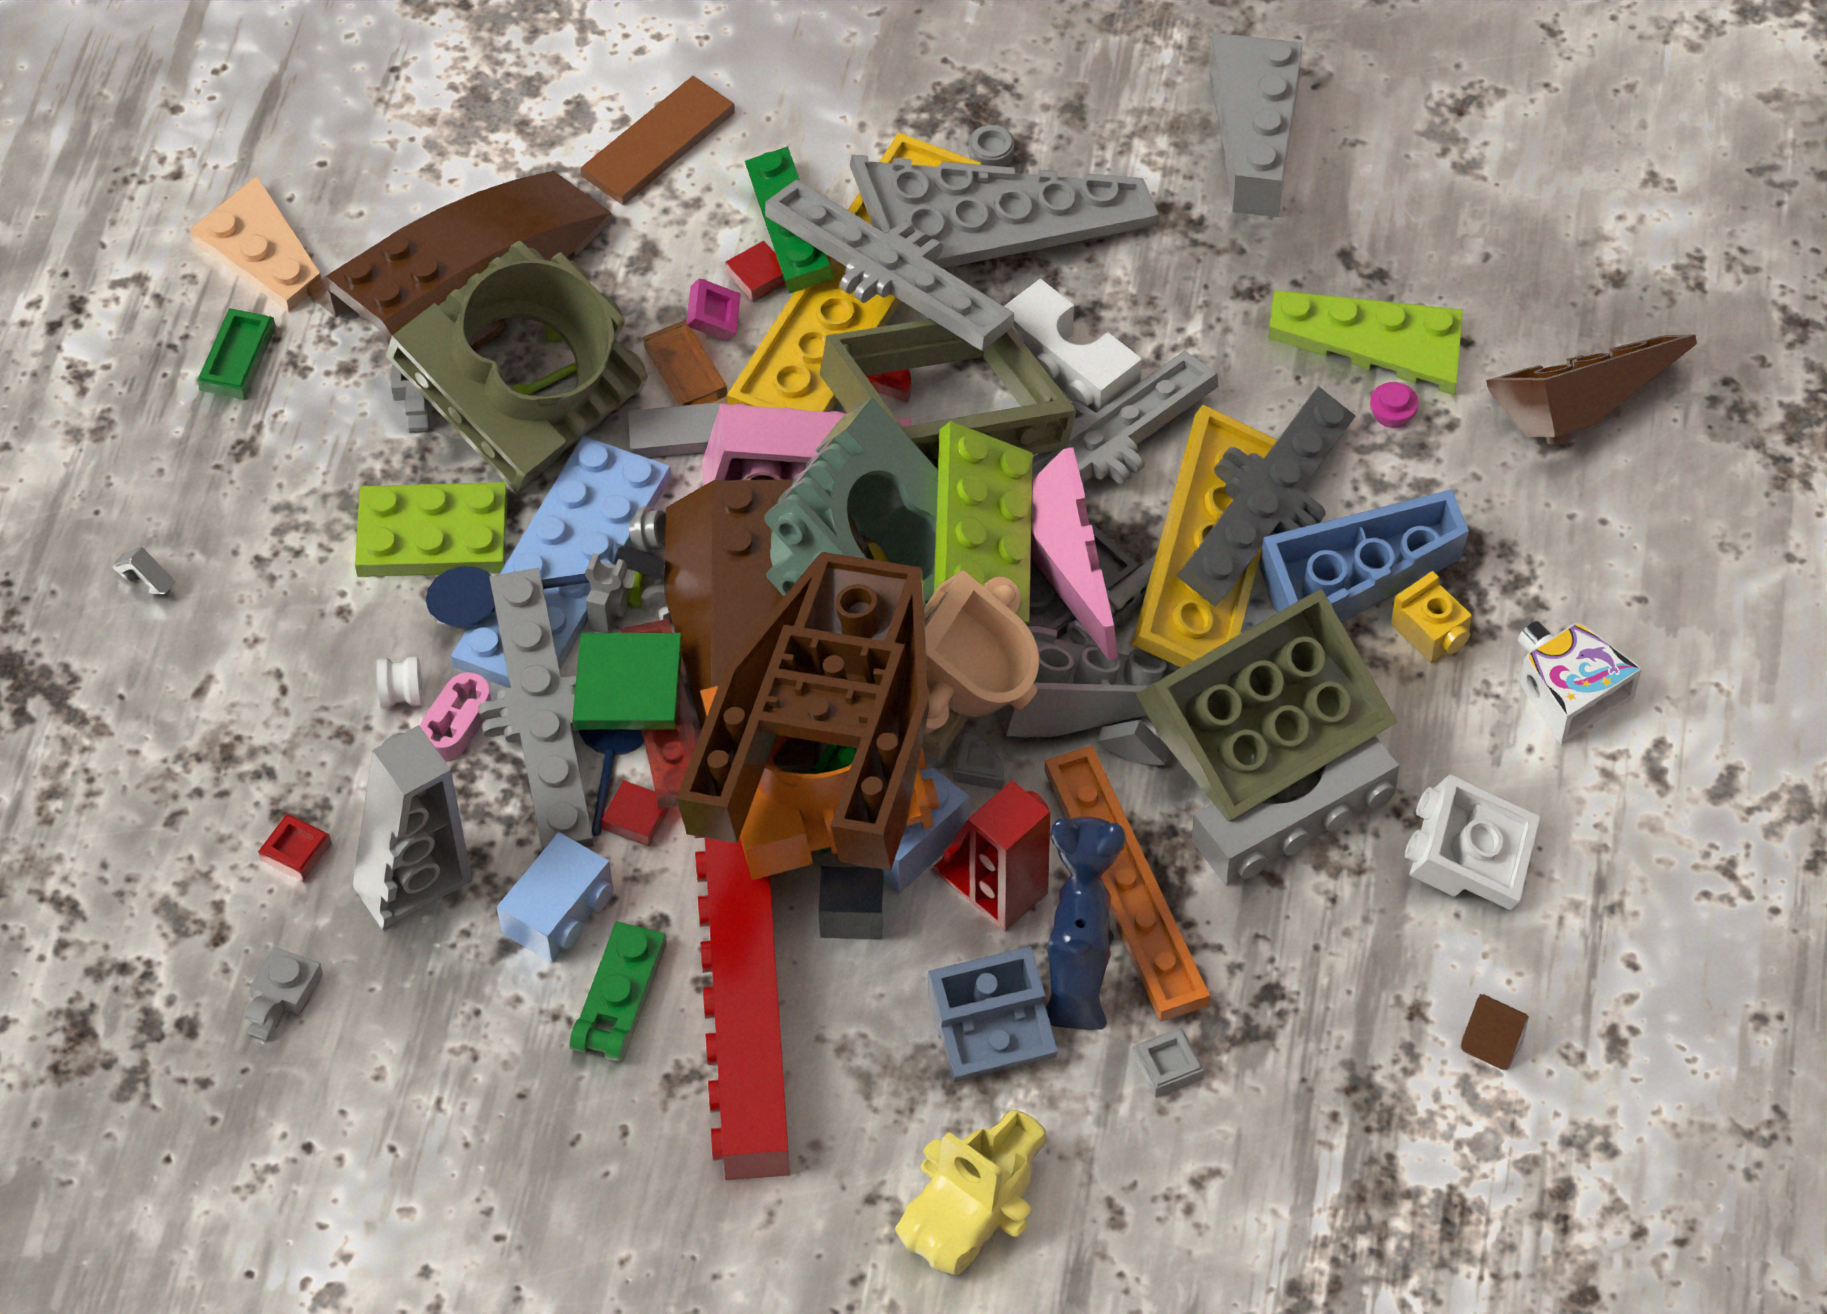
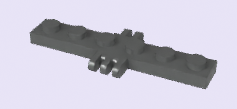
M1318 386L1264 458L1255 453L1247 456L1240 449L1230 447L1223 455V459L1214 467V472L1218 478L1226 483L1225 491L1233 500L1176 576L1216 607L1261 548L1264 537L1269 536L1272 531L1278 534L1320 523L1326 515V511L1322 505L1305 493L1303 488L1356 416Z

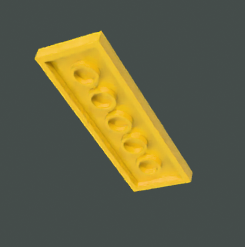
M1204 404L1196 412L1131 645L1176 666L1183 667L1240 634L1262 546L1216 607L1176 575L1233 500L1225 491L1226 483L1216 476L1214 467L1223 459V455L1230 447L1240 449L1247 456L1255 453L1264 458L1277 439Z

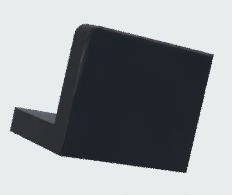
M821 866L818 910L820 938L882 939L884 871L882 869Z

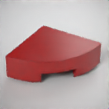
M909 369L866 376L878 393L908 403L912 390Z

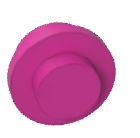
M1384 383L1378 386L1371 394V412L1376 420L1385 427L1399 428L1406 425L1416 415L1419 400L1417 394L1412 388L1403 383Z

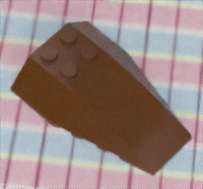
M554 170L515 179L473 193L438 208L402 227L308 287V296L335 317L352 308L383 332L387 337L389 345L393 334L433 303L439 306L446 300L447 295L455 289L459 290L465 286L470 277L476 273L480 274L487 269L492 260L505 255L509 248L517 241H521L528 248L538 251L544 260L551 261L552 257L559 252L566 258L569 255L576 257L613 220L612 213ZM500 319L483 327L471 339L469 346L475 351L497 337L507 327L506 320Z
M794 479L713 480L666 507L664 595L674 626V633H681L682 659L701 731L707 716L700 690L719 686L727 665L784 597L766 577V573L773 567L770 557L772 530L766 524L764 516L770 508L778 503V499L783 492L792 486ZM847 511L852 535L863 553V535L858 533L857 526ZM791 737L777 751L773 762L783 771L813 770L822 742Z

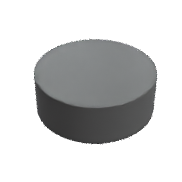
M982 126L976 129L969 137V158L981 162V165L1006 167L1014 158V138L1007 129L1001 126Z

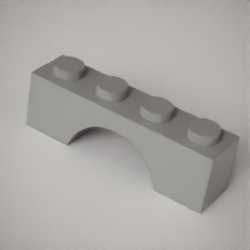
M1374 736L1319 768L1320 782L1310 793L1298 800L1281 804L1261 802L1230 821H1227L1214 803L1200 810L1193 816L1192 843L1226 886L1240 878L1250 879L1259 874L1267 863L1284 854L1288 856L1296 854L1314 837L1327 830L1329 832L1337 831L1344 827L1351 820L1352 816L1369 807L1375 809L1387 803L1396 792L1400 765L1379 739Z

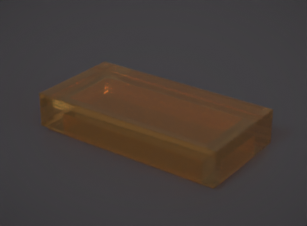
M686 320L643 337L645 350L680 406L712 403L727 397L726 383L693 330L686 326Z

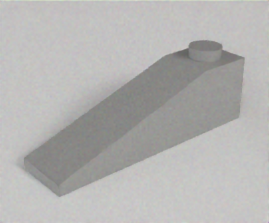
M1028 626L1034 636L1039 654L1038 673L1033 683L1038 687V690L1032 700L1020 711H1017L1008 704L995 712L1005 735L1020 738L1056 737L1146 716L1147 713L1137 698L1136 693L1181 667L1140 649L1130 651L1129 655L1118 653L1119 659L1108 660L1092 638L1087 637L1085 644L1082 645L1056 639L1057 630L1039 626Z

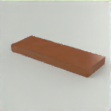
M693 75L581 167V176L621 205H624L734 114V103Z

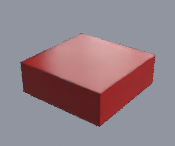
M765 241L756 244L725 262L726 273L751 301L786 283L776 253Z
M623 780L601 819L602 829L649 846L671 807L670 797Z
M287 813L259 849L258 853L260 861L304 882L332 842L330 834Z

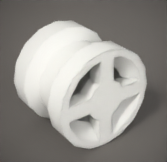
M408 656L403 662H392L389 658L377 659V686L381 709L392 708L397 702H407L411 706H422L423 689L419 656Z

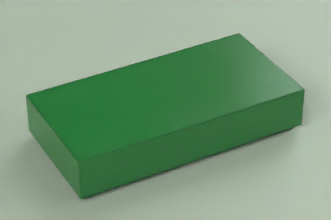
M229 308L197 379L199 391L245 400L275 331L274 317Z

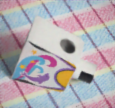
M1535 621L1520 633L1518 643L1528 652L1523 660L1519 680L1521 687L1561 744L1635 697L1641 668L1585 625L1575 623L1554 636L1540 621Z

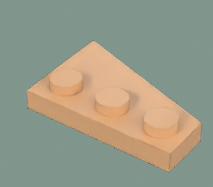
M257 176L189 229L192 242L288 312L308 297L307 288L321 279L319 270Z

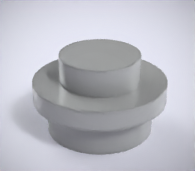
M643 506L637 510L635 517L631 519L629 525L630 538L633 545L638 547L639 550L655 555L659 549H665L666 513L663 510H655L651 506Z

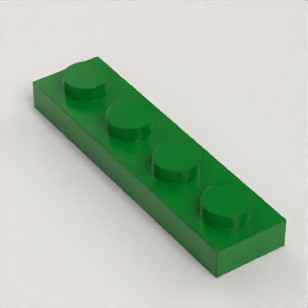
M788 146L745 160L744 162L789 294L834 279L829 261L824 252L765 216V202L796 179L800 181Z

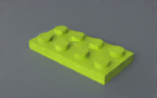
M950 421L939 430L934 592L941 583L962 570L967 572L981 585L994 577H1006L1014 582L1019 589L1021 603L1015 614L1027 625L1029 624L1033 453Z

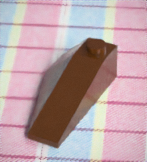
M1696 334L1663 335L1609 349L1610 353H1598L1587 356L1579 355L1567 358V364L1546 368L1538 365L1488 379L1486 380L1487 387L1526 437H1546L1547 444L1571 441L1576 438L1575 431L1595 425L1697 344Z

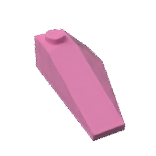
M1073 447L1066 448L1032 480L1031 554L1033 562L1108 660L1119 659L1114 622L1103 573L1099 568L1092 525H1089L1085 505L1086 498Z

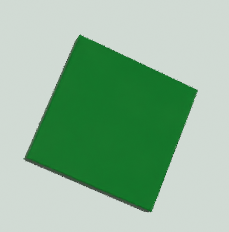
M580 633L572 719L574 729H676L683 646L681 633Z

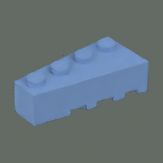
M1450 489L1264 537L1258 566L1276 613L1322 588L1342 623L1408 588L1431 571L1436 573L1461 560L1469 530L1453 490Z

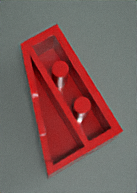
M1011 780L966 820L953 838L954 842L943 852L942 859L931 869L1005 932L1048 894L1051 817L1048 805L1036 792H1026Z

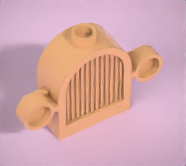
M962 570L941 583L924 607L929 712L924 734L931 733L946 723L949 717V708L962 715L972 717L989 715L1008 704L1017 711H1020L1036 694L1038 687L1033 683L1039 668L1038 648L1028 626L1015 614L1021 603V595L1018 587L1010 579L994 577L981 585L967 572Z

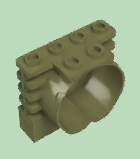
M521 241L514 243L501 258L496 257L492 260L488 268L480 274L476 273L470 277L467 284L461 289L452 291L439 306L433 303L393 334L385 355L516 494L555 464L563 451L577 444L584 434L598 427L605 417L619 410L623 403L631 396L635 397L640 393L648 379L645 366L639 356L633 351L626 350L617 341L625 319L615 301L606 295L602 296L589 282L584 269L576 262L569 261L561 252L552 257L551 261L544 260L538 251L528 248ZM526 318L540 322L557 332L571 349L577 366L576 387L572 391L553 396H531L518 393L508 387L501 379L496 361L480 356L469 346V343L483 327L500 319Z

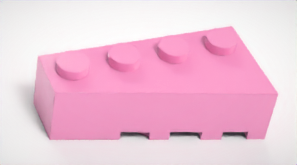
M720 404L702 460L703 486L713 480H741L751 478V480L795 479L799 473L806 469V464L809 460L818 454L816 452L817 447L846 413L839 411H807L794 408L754 407L745 404ZM896 417L903 427L912 425L911 418Z

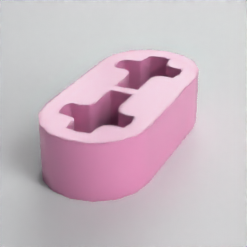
M467 672L452 677L421 722L420 727L444 761H451L459 757L485 720L480 717L478 706L483 702L491 701L489 684L479 674ZM471 693L477 694V700L469 698L461 708L459 696L468 698ZM451 727L452 738L444 736L440 741H435L434 734L442 736Z

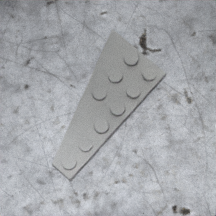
M853 154L849 165L873 226L884 233H888L901 222L907 221L914 226V232L921 230L928 234V241L931 239L938 240L943 244V250L933 263L942 269L1156 226L1159 217L1144 179L1138 177L1088 173L1084 179L1058 177L1057 171L1040 170L1038 175L1015 173L1014 167L942 162L938 167L912 165L911 159L894 158L893 163L870 162L868 161V156Z

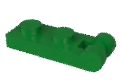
M615 922L581 1015L573 1026L569 1042L570 1050L587 1053L589 1049L604 1052L606 1059L618 1062L624 1060L667 945L666 933ZM599 1023L614 1027L610 1032L597 1029Z

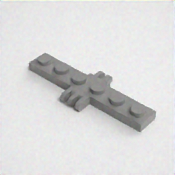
M798 179L765 202V216L846 266L845 275L840 282V288L848 294L854 292V297L861 302H867L876 294L883 298L891 294L981 351L1013 327L1014 312L934 264L933 261L942 253L943 244L936 239L928 241V234L921 230L914 232V226L907 221L901 222L888 233H884Z
M1184 350L1096 413L1079 400L1073 401L1071 404L1076 409L1068 448L1073 447L1082 484L1092 476L1102 479L1107 475L1119 484H1122L1130 478L1128 470L1132 473L1142 470L1145 465L1143 459L1138 454L1137 444L1219 387L1217 373ZM1062 450L1040 453L1032 457V480Z
M539 568L489 576L510 688L498 691L496 700L486 701L478 706L480 717L489 719L482 723L483 735L486 737L504 735L507 742L521 741L542 851L558 832L584 847L594 846L572 731L582 730L574 729L572 721L576 675L564 678L560 676Z

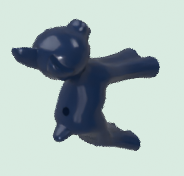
M1095 817L1061 818L1053 824L1050 837L1052 843L1057 848L1061 861L1071 875L1059 890V904L1054 915V929L1046 948L1050 966L1051 996L1045 1008L1050 1025L1083 1030H1102L1107 1025V1019L1100 1005V990L1111 956L1110 945L1114 940V934L1109 927L1111 895L1103 884L1101 877L1113 865L1120 851L1123 850L1126 836L1122 826Z

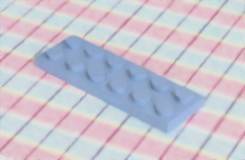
M582 436L500 574L539 568L541 580L584 574L593 553L600 555L601 563L612 564L607 560L612 544L617 542L629 547L632 546L633 543L629 534L630 521L635 517L640 507L651 506L654 508L671 479L670 466ZM590 583L543 589L559 669L588 621L586 599L591 590ZM495 610L482 623L466 629L450 657L453 668L466 673L479 674L488 681L510 688Z

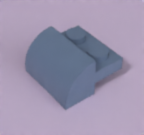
M1031 946L928 971V990L938 1038H941L953 1082L1057 1057L1058 1050L1044 1004L1045 992Z

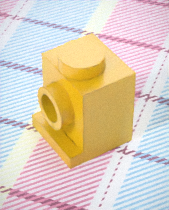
M1433 571L1395 596L1391 625L1430 663L1445 653H1456L1466 644L1470 637L1469 630L1472 614L1438 583L1439 576Z

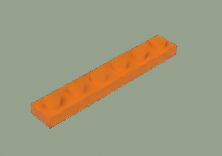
M1093 745L1045 760L1046 776L1067 819L1076 817L1100 818L1119 824L1125 832L1126 843L1123 850L1120 851L1113 865L1103 873L1101 878L1111 895L1110 915L1159 1021L1162 1022L1209 1006L1210 994Z

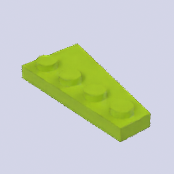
M1274 290L1268 338L1324 356L1331 352L1349 357L1352 360L1351 364L1370 369L1372 364L1397 372V378L1415 384L1418 378L1439 384L1438 391L1455 396L1463 309Z

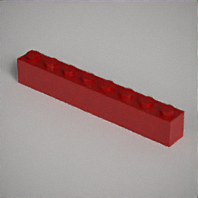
M740 837L738 843L705 838V851L695 852L697 883L707 882L708 895L698 896L700 927H710V941H700L702 973L712 972L713 986L703 987L705 1019L715 1018L716 1033H705L707 1064L718 1065V1080H708L710 1113L720 1112L721 1128H711L713 1161L723 1160L725 1180L790 1176L770 876L752 880Z

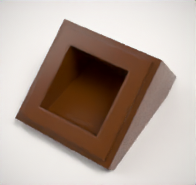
M1480 994L1463 1035L1461 1050L1501 1070H1507L1523 1044L1529 1016L1485 994Z

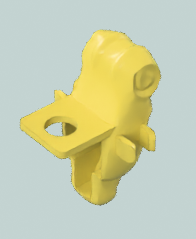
M1012 1110L1004 1114L999 1124L993 1128L975 1130L963 1140L950 1132H947L941 1141L938 1139L932 1140L923 1149L926 1159L921 1163V1170L931 1178V1181L924 1187L921 1194L907 1205L904 1215L895 1227V1232L907 1250L924 1257L933 1269L959 1275L975 1260L982 1244L989 1241L998 1228H1001L1011 1236L1016 1237L1020 1235L1028 1226L1025 1218L1031 1211L1030 1205L1022 1198L1031 1182V1164L1034 1157L1046 1143L1045 1128L1030 1115L1018 1110Z

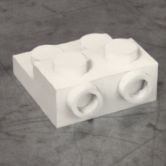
M1451 774L1434 789L1431 787L1427 788L1422 794L1416 809V815L1424 818L1422 828L1414 832L1405 851V858L1413 861L1409 876L1454 897L1463 889H1466L1511 910L1520 902L1540 816Z

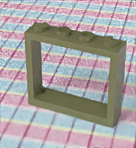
M931 319L826 335L820 376L845 411L849 413L873 397L937 470L939 430L950 421L1029 451L1033 455L1068 448L1076 409L1013 328L983 351ZM984 357L1021 407L903 427L866 376Z

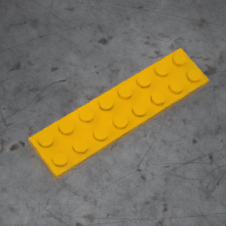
M899 132L879 161L882 163H893L894 158L911 159L912 165L938 167L942 162L981 165V162ZM859 192L848 208V211L873 225ZM826 254L834 279L807 287L792 294L728 392L727 404L831 412L838 399L820 376L826 335L886 326L901 300L891 294L885 298L876 294L865 303L856 299L854 292L848 294L840 288V282L845 275L846 266Z

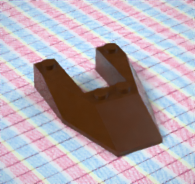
M821 552L723 672L676 797L687 835L738 843L777 735L857 748L831 823L839 862L891 871L907 824L929 712L921 567Z

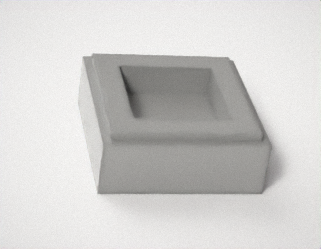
M1182 1027L1133 1046V1056L1155 1098L1204 1079V1068Z

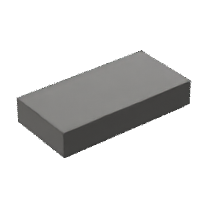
M723 402L627 411L631 452L646 458L705 452L719 406Z

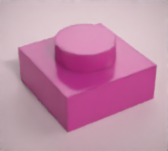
M699 278L690 286L686 326L724 341L730 340L737 332L741 293Z

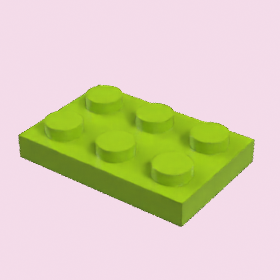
M506 482L360 486L355 555L357 577L441 575L447 570L460 566L477 567L488 573H501L505 566Z

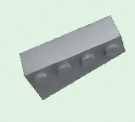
M1212 32L1209 71L1214 87V102L1220 124L1221 145L1225 154V169L1232 212L1279 217L1299 84L1303 42Z
M419 725L405 733H397L390 736L381 746L372 750L352 887L382 930L473 881L451 769Z

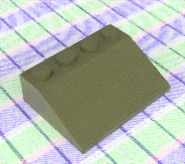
M1322 588L1136 693L1137 698L1162 741L1227 821L1234 819L1397 723L1395 716Z

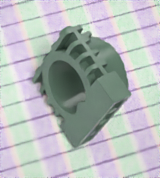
M871 397L839 420L817 447L816 452L818 454L809 460L806 464V469L796 476L792 481V486L783 492L778 499V503L770 508L764 516L766 524L772 530L770 557L773 567L766 573V577L783 596L788 593L821 552L867 559L852 535L847 511L852 516L858 533L877 543L890 563L921 567L924 607L934 593L938 470L878 402Z

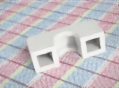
M1041 278L1004 306L1014 312L1012 328L1057 386L1068 394L1072 402L1079 400L1096 413L1141 381L1142 358L1109 332L1105 333L1095 342L1086 345H1076L1065 341L1073 335L1074 305Z

